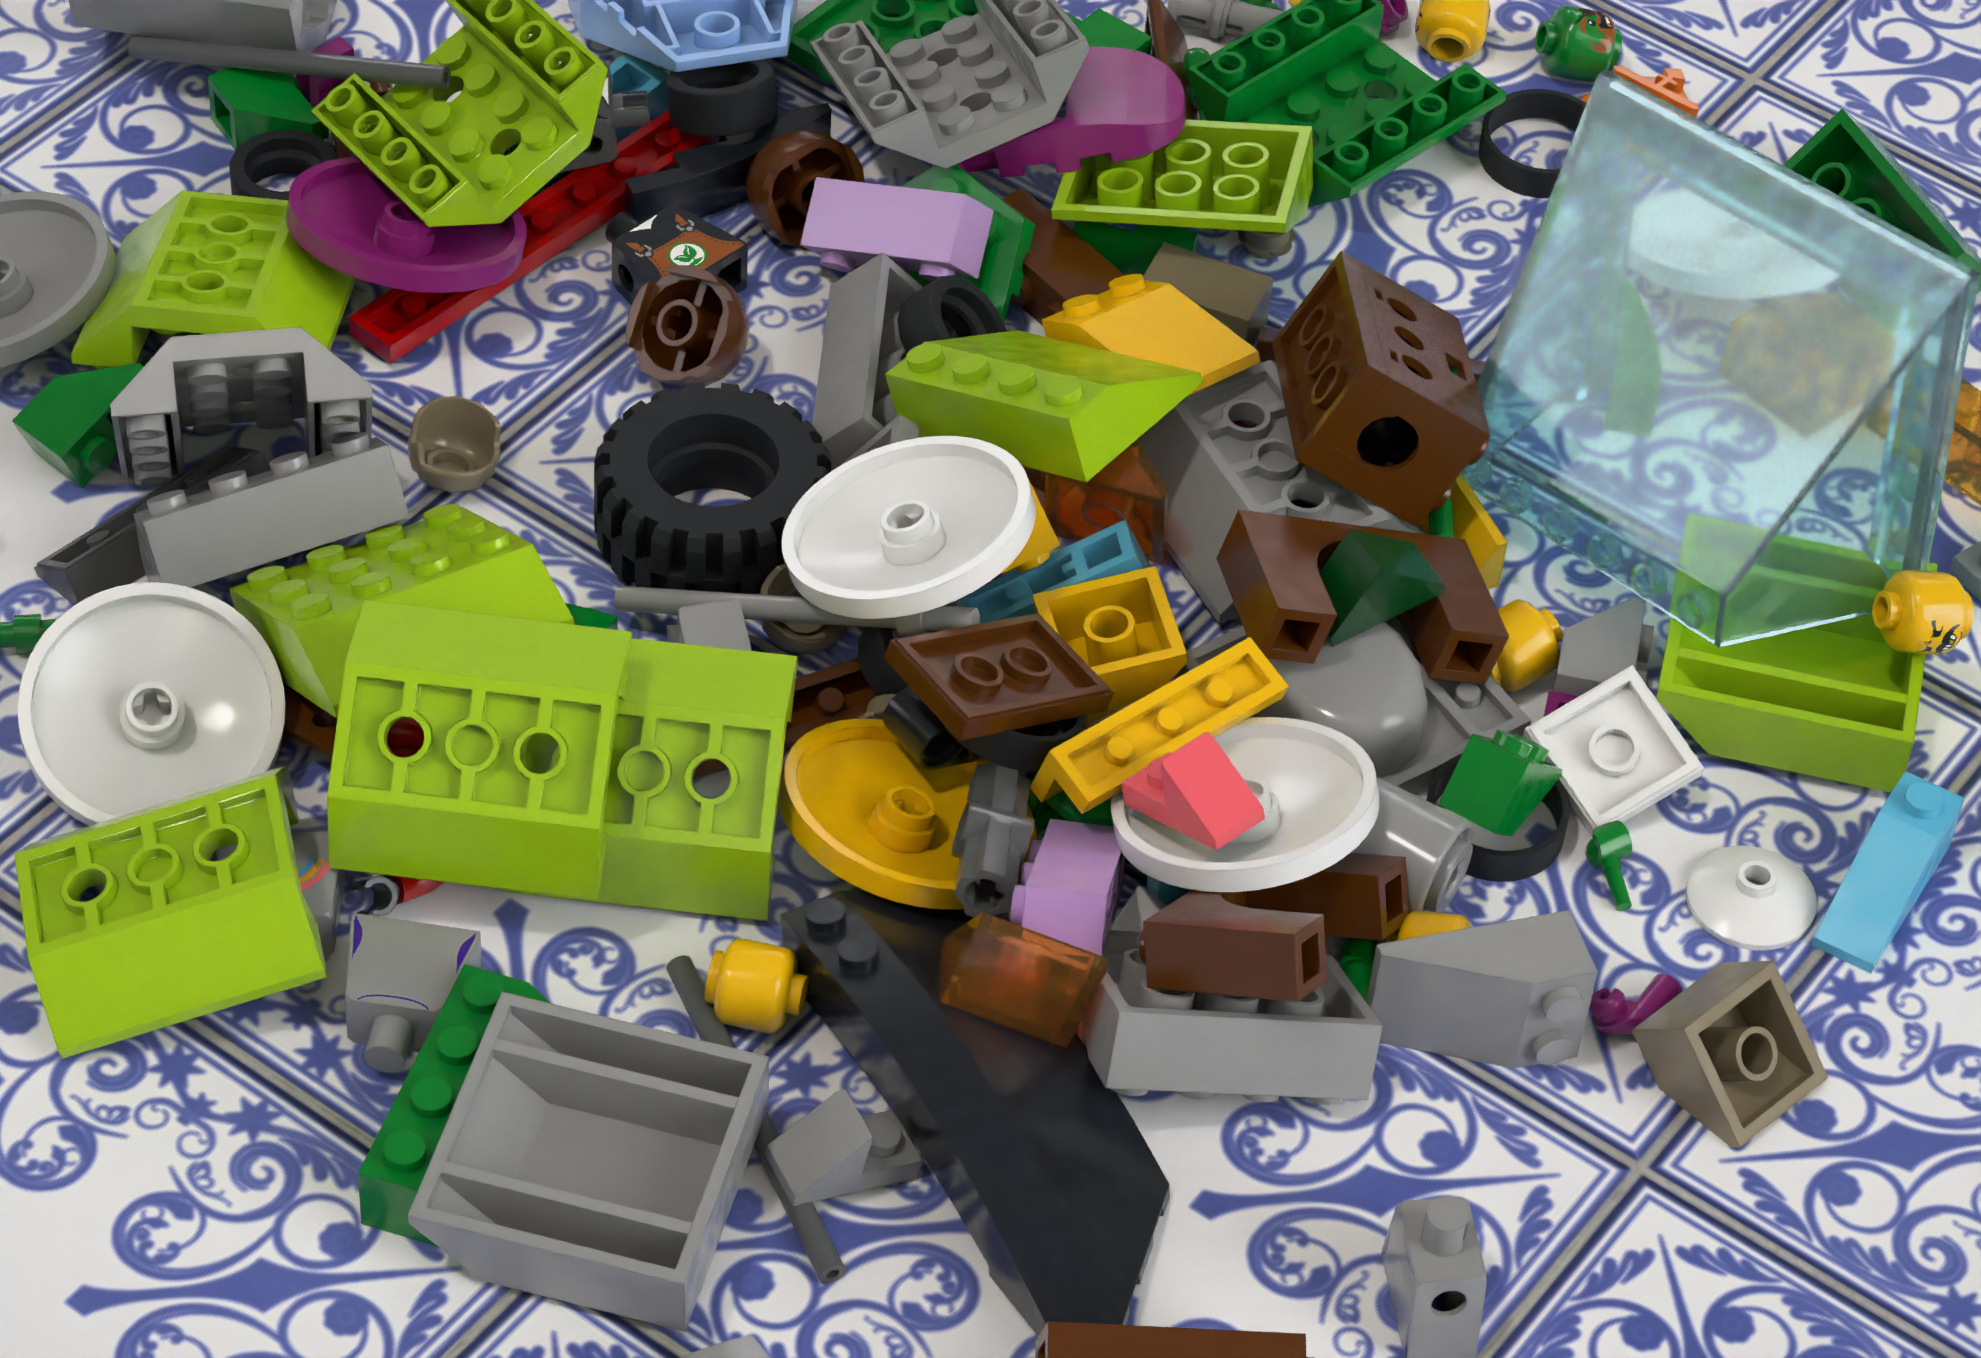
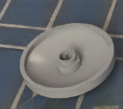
M38 191L0 195V368L31 358L65 339L94 313L111 286L116 267L114 247L102 220L89 206L79 200L57 193Z

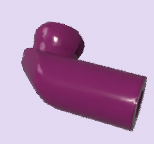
M1657 974L1637 999L1626 1000L1624 993L1617 988H1614L1611 993L1607 987L1596 991L1591 998L1589 1008L1593 1013L1591 1017L1592 1023L1599 1031L1606 1035H1633L1632 1029L1680 994L1682 987L1673 977L1667 974Z

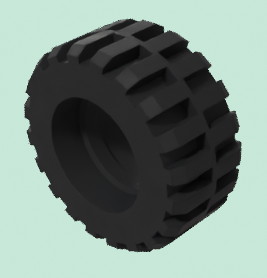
M704 383L687 384L684 391L673 393L672 389L668 388L657 392L651 397V402L645 404L640 400L623 413V420L618 418L603 435V443L597 448L594 460V532L597 534V545L601 555L611 564V570L627 585L635 582V587L759 594L769 574L777 566L786 564L782 553L781 541L784 526L792 509L814 484L831 472L832 462L829 450L822 444V437L808 420L802 422V415L785 401L780 405L774 403V398L771 394L758 389L748 393L740 391L737 384L721 383V388H705ZM717 488L741 493L751 499L728 506H701L682 501L674 496L691 490Z

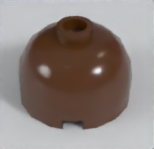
M794 130L771 139L758 151L749 167L746 181L750 211L759 225L768 234L785 244L809 250L801 246L800 243L816 177L865 183L863 166L854 151L832 137L817 131Z
M674 265L665 269L664 271L670 274L661 277L655 284L648 281L638 291L629 309L625 333L628 346L635 349L636 358L640 362L635 363L641 371L659 381L679 388H685L687 384L704 383V386L710 385L725 378L739 364L747 348L750 327L744 302L725 280L695 265Z

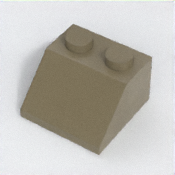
M1774 960L1721 962L1632 1029V1033L1659 1089L1732 1148L1743 1146L1828 1078Z

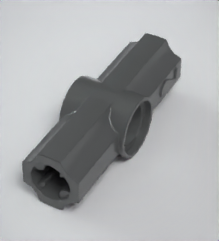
M992 762L977 764L969 783L967 803L958 824L951 856L959 858L954 897L960 900L966 915L984 921L999 913H1009L1014 887L1018 882L1019 870L1026 856L1034 826V819L1026 817L1030 780L1024 777L1021 770L1007 768Z

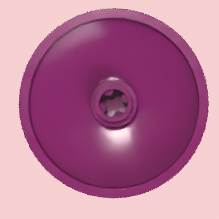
M356 156L317 164L297 176L289 190L285 217L289 232L295 241L324 264L349 276L370 283L417 292H463L494 285L506 279L517 270L522 261L527 237L526 223L518 209L499 224L428 227Z

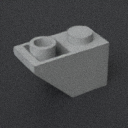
M1632 597L1565 628L1552 691L1580 696L1631 665L1636 669L1637 661L1647 663L1654 633V626L1643 624L1647 599ZM1636 669L1646 684L1647 671Z

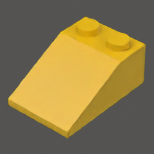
M1129 274L1115 278L1109 282V290L1098 295L1088 294L1071 298L1062 304L1064 310L1042 319L1046 337L1200 372L1203 383L1191 394L1261 362L1257 349L1170 283L1144 280L1142 274Z

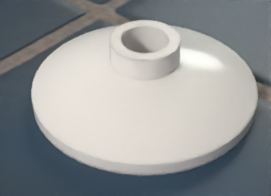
M1730 846L1710 852L1694 865L1686 885L1688 908L1697 923L1718 940L1742 949L1766 951L1793 944L1807 933L1816 914V893L1807 875L1786 857L1760 847Z

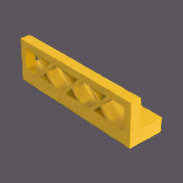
M1251 637L1051 749L1033 780L1030 789L1041 803L1064 790L1081 814H1084L1122 792L1121 783L1147 767L1153 760L1164 756L1168 752L1173 753L1204 732H1208L1214 738L1281 700L1289 686Z

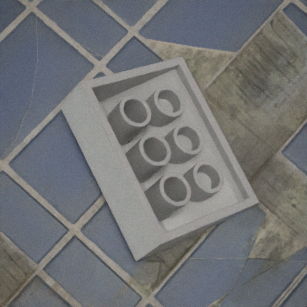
M1110 930L1101 960L1069 956L1088 1058L1105 1088H1110L1112 1091L1126 1096H1143L1148 1093V1090L1176 1091L1178 1094L1192 1099H1208L1213 1097L1214 1093L1241 1094L1245 1098L1258 1102H1274L1278 1100L1279 1096L1306 1097L1310 1101L1323 1105H1338L1344 1099L1368 1100L1383 1025L1326 946L1327 981L1299 1002L1147 988L1146 964L1142 962L1139 954L1141 932Z

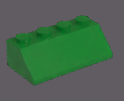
M1843 108L1762 184L1793 189L1818 196L1839 206L1853 218L1859 231L1857 261L1852 270L1837 281V283L1874 328L1883 336L1953 317L1981 291V258L1879 139Z
M463 965L358 1172L361 1224L437 1246L409 1224V1211L501 992L550 1003L529 982L470 965Z

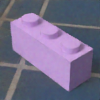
M816 177L800 245L820 255V264L822 266L843 272H852L856 264L863 265L883 252L904 271H917L920 278L931 282L940 276L948 275L978 279L994 210L961 193Z
M1050 819L1043 839H1032L1028 862H1024L1022 866L1020 885L1015 884L1010 912V925L1022 926L1020 950L1101 960L1124 884L1126 858L1116 842L1114 826Z

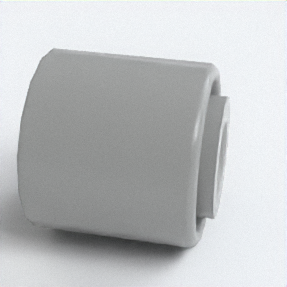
M1377 777L1379 791L1377 819L1367 837L1351 853L1406 857L1408 912L1419 910L1442 913L1453 899L1469 866L1473 852V844H1471L1473 824L1456 814Z

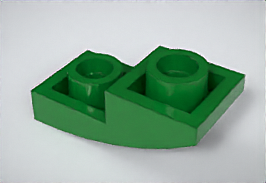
M1077 221L1072 230L1124 275H1144L1164 242L1196 252L1198 235L1197 232L1174 226L1139 224L1134 232L1102 222Z

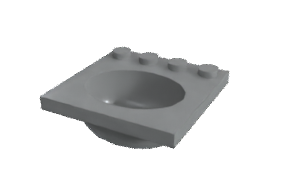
M1397 617L1380 623L1333 647L1326 638L1314 664L1268 659L1288 684L1289 688L1281 700L1250 717L1298 719L1339 731L1353 739L1365 750L1374 764L1378 778L1412 794L1428 787L1433 775L1440 766L1449 759L1463 753L1472 733L1493 738L1497 729L1513 736L1514 733L1523 736L1525 728L1531 725L1529 717L1491 675L1486 684L1429 678L1409 632ZM1243 625L1187 651L1188 663L1177 674L1182 676L1247 639L1248 637Z

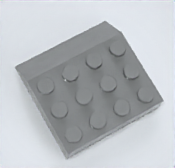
M501 992L411 1206L408 1222L482 1281L686 1332L769 1106V1056Z

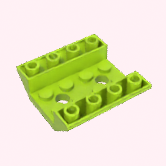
M445 0L464 26L450 38L443 41L422 63L443 65L450 68L451 81L447 89L395 84L383 97H380L354 73L341 85L335 87L311 112L428 227L499 224L590 145L608 69L596 55L533 0ZM462 91L454 100L446 102L451 95ZM520 143L512 153L506 156L503 155L508 148Z
M182 190L125 236L116 255V267L111 286L98 308L86 320L71 353L72 364L90 365L96 369L134 364L139 357L150 329L160 334L172 335L181 332L215 334L301 327L330 350L356 278L319 261L295 241L289 232L285 219L288 200Z
M364 600L345 659L327 794L329 868L599 901L607 833L602 831L618 700L624 699L632 632ZM407 718L414 719L421 725L424 731L423 745L416 754L410 757H397L388 746V732L397 721ZM537 735L553 737L560 747L558 764L552 770L543 774L529 771L522 757L525 744Z
M632 638L624 699L618 700L602 831L607 833L599 901L503 889V892L769 921L776 855L772 854L786 726L787 722L791 723L798 656ZM549 735L532 737L524 746L523 762L529 771L536 774H543L552 770L558 764L560 758V747L557 741ZM711 759L722 761L728 767L731 776V782L727 791L714 799L702 797L696 791L693 784V775L696 768L702 762Z
M287 766L31 843L14 854L27 956L57 1050L62 1059L327 978L318 924L302 894L290 830V826L298 824L299 820L291 776ZM226 845H237L236 850L226 859L210 861L214 851ZM95 885H106L103 892L96 898L86 902H79L83 891Z

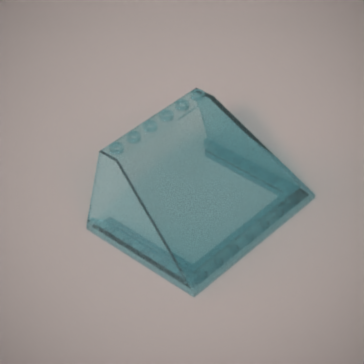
M1608 69L1599 72L1477 383L1491 434L1488 446L1482 457L1473 465L1467 464L1460 474L1465 478L1472 490L1717 647L1872 614L1875 596L1884 589L1887 581L1895 573L1904 570L1928 571L1980 273Z

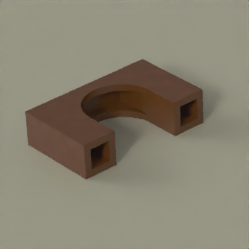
M1246 510L1237 511L1216 559L1247 637H1251L1267 659L1315 663L1337 616L1319 572L1348 531L1353 529L1414 543L1444 583V593L1395 616L1409 632L1428 677L1486 684L1509 638V634L1465 539Z
M1349 853L1337 863L1316 874L1272 888L1243 892L1189 891L1143 921V929L1139 939V954L1142 962L1146 964L1147 988L1299 1002L1327 981L1325 936L1384 940L1401 927L1406 916L1409 914L1406 857Z

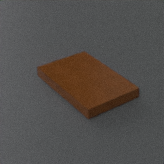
M1039 613L890 640L883 657L959 741L1107 711L1114 695L1105 682Z

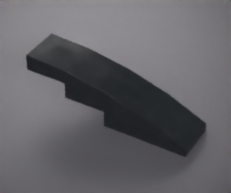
M828 103L777 113L771 122L759 129L737 135L720 136L718 143L673 152V169L625 179V211L643 222L668 206H678L699 218H703L748 200L746 181L749 167L758 151L771 139L794 130L817 131L831 137L832 109Z

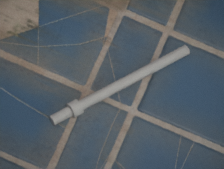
M618 586L614 595V605L617 611L677 615L679 608L683 606L736 598L742 606L744 619L897 629L898 634L901 636H915L930 633L931 631H942L980 624L979 610L970 607L941 606L909 616L885 619H860L845 617L822 610L811 604L804 597Z

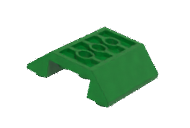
M1304 0L1190 66L1187 72V78L1207 121L1312 126L1314 185L1308 207L1351 197L1505 102L1507 92L1466 63L1437 81L1379 40L1385 5L1378 0Z

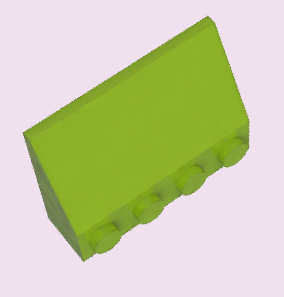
M1185 119V125L1180 134L1169 144L1154 152L1114 163L1106 158L1105 153L1082 158L1081 170L1063 174L1051 209L1052 219L1287 233L1305 217L1314 185L1312 126Z
M1019 330L924 342L912 348L902 361L885 373L897 416L901 414L919 425L918 438L959 436L983 440L1006 450L1024 467L1083 482H1088L1203 383L1200 372Z

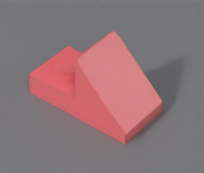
M1208 732L1202 733L1173 753L1168 752L1164 756L1153 760L1147 767L1121 783L1124 804L1215 850L1220 849L1265 819L1263 806L1214 737Z

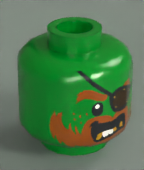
M1562 5L1553 12L1548 21L1543 20L1538 26L1535 36V50L1542 55L1543 65L1549 74L1586 82H1595L1606 71H1612L1618 62L1622 47L1621 32L1615 28L1609 14L1569 5Z

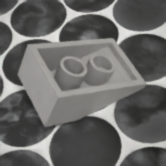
M1570 910L1377 944L1366 1003L1383 1025L1380 1043L1514 1069L1536 1064L1553 1065L1565 1059L1578 1056L1598 971Z

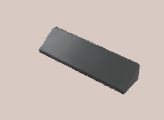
M226 445L173 478L172 482L165 483L36 563L37 566L34 569L37 576L72 605H76L101 591L133 583L145 575L133 514L149 509L146 501L162 493L184 490L185 496L188 497L210 490L208 481L226 473L244 470L248 478L270 471L262 452L256 449Z

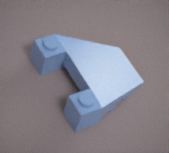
M568 0V7L582 37L674 72L787 56L798 0Z

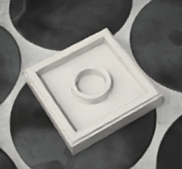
M1633 665L1526 727L1523 734L1525 738L1550 750L1545 761L1562 769L1559 780L1567 792L1571 807L1591 836L1595 827L1615 820H1619L1622 823L1699 778L1704 771L1703 765Z

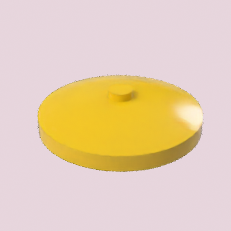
M840 720L827 723L807 732L792 746L781 771L778 807L788 830L802 848L818 863L848 883L879 897L902 904L930 909H964L960 900L954 897L959 858L951 856L952 847L960 818L967 803L969 783L977 764H987L990 762L980 759L945 768L925 769L888 730L883 720ZM1027 804L1026 817L1034 819L1030 807ZM1035 821L1023 863L1028 862L1032 839H1037ZM1021 866V868H1020V870H1019V878H1018L1017 885H1018L1019 882H1020L1022 866Z

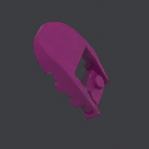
M1089 46L1090 49L1067 93L1065 118L1054 119L1053 122L962 161L958 165L968 173L998 168L1001 178L1025 176L1026 165L1055 163L1056 172L1059 174L1081 170L1082 158L1104 153L1106 158L1113 163L1146 155L1166 146L1182 131L1186 115V96L1182 83L1166 64L1146 53L1125 48Z

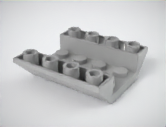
M68 0L75 26L149 37L309 52L326 41L337 0Z
M974 0L979 12L978 14L971 17L961 16L945 23L941 30L921 39L901 41L894 45L890 52L886 54L862 20L853 24L842 23L828 29L823 37L809 43L813 53L875 144L943 168H949L1053 122L1090 49L1087 39L1056 0Z
M301 327L170 337L110 404L122 480L134 479L135 484L139 486H160L172 482V476L185 472L181 427L193 426V431L196 433L215 434L230 430L231 423L256 422V427L261 429H279L291 426L293 419L305 418L308 458L332 451L330 442L346 435L366 432L368 439H371L372 385Z
M1272 360L1255 364L1187 396L1107 465L1219 624L1239 618L1216 559L1238 510L1428 534L1421 524L1417 528L1295 459L1277 365ZM1241 420L1243 423L1247 425L1256 427L1244 428L1237 426L1232 422ZM1300 500L1305 504L1317 507L1301 508L1291 502Z

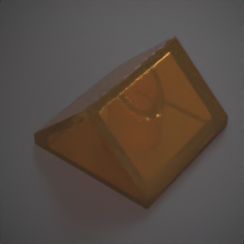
M1138 440L1134 441L1088 482L1045 472V514L1057 537L1077 542L1126 520L1148 561L1164 565L1167 556L1169 490Z
M982 912L944 939L941 949L940 1002L1067 1048L1107 972L1110 959Z

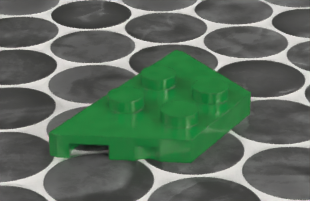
M958 164L949 168L934 165L900 187L966 194L994 210L978 279L961 278L972 282L986 294L999 312L1003 323H1005L1011 296L1019 297L1024 276L1022 263L1030 250L1035 224ZM905 270L922 287L931 283V281L920 278L918 276L919 272Z

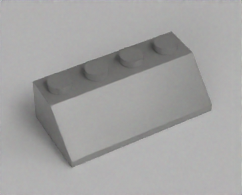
M883 252L830 285L812 425L821 435L822 444L829 450L832 462L831 470L836 469L897 417L885 373L907 355L900 340L897 322L901 304L923 287ZM943 319L951 338H959L951 325Z
M366 432L354 433L330 442L332 451L311 458H308L306 451L286 454L269 462L271 470L247 478L244 470L234 471L209 480L210 490L186 497L184 490H174L148 499L146 502L149 509L133 514L146 577L151 582L193 587L410 517L389 445L377 437L368 439Z

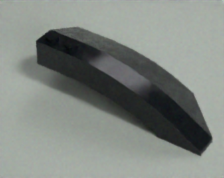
M838 891L780 914L783 947L791 949L796 954L798 963L797 974L809 977L806 1001L847 1048L884 1097L953 1203L989 1266V1276L1038 1336L1048 1321L1126 1325L1130 1315L1129 1304L1135 1286L1141 1283L1153 1248V1234L1159 1216L1164 1215L1170 1198V1184L1118 1094L1110 1088H1105L1088 1058L1085 1044L1024 965L983 920L966 915L964 909H930L898 903L869 892Z

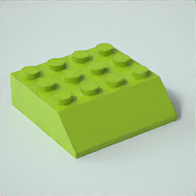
M446 504L429 509L423 514L424 520L405 527L399 524H391L372 529L365 534L366 541L349 547L329 545L315 549L307 554L306 562L286 569L283 566H269L258 569L247 576V583L232 587L229 590L235 610L257 629L270 648L278 665L282 682L337 718L345 659L364 600L575 625L568 607L534 545L466 508L460 507L458 504Z
M1691 514L1656 699L1709 755L1892 792L1906 771L1914 745L1926 654L1901 653L1890 648L1882 637L1880 629L1874 624L1872 606L1877 593L1884 589L1887 581L1895 573L1904 570L1937 572L1938 564Z

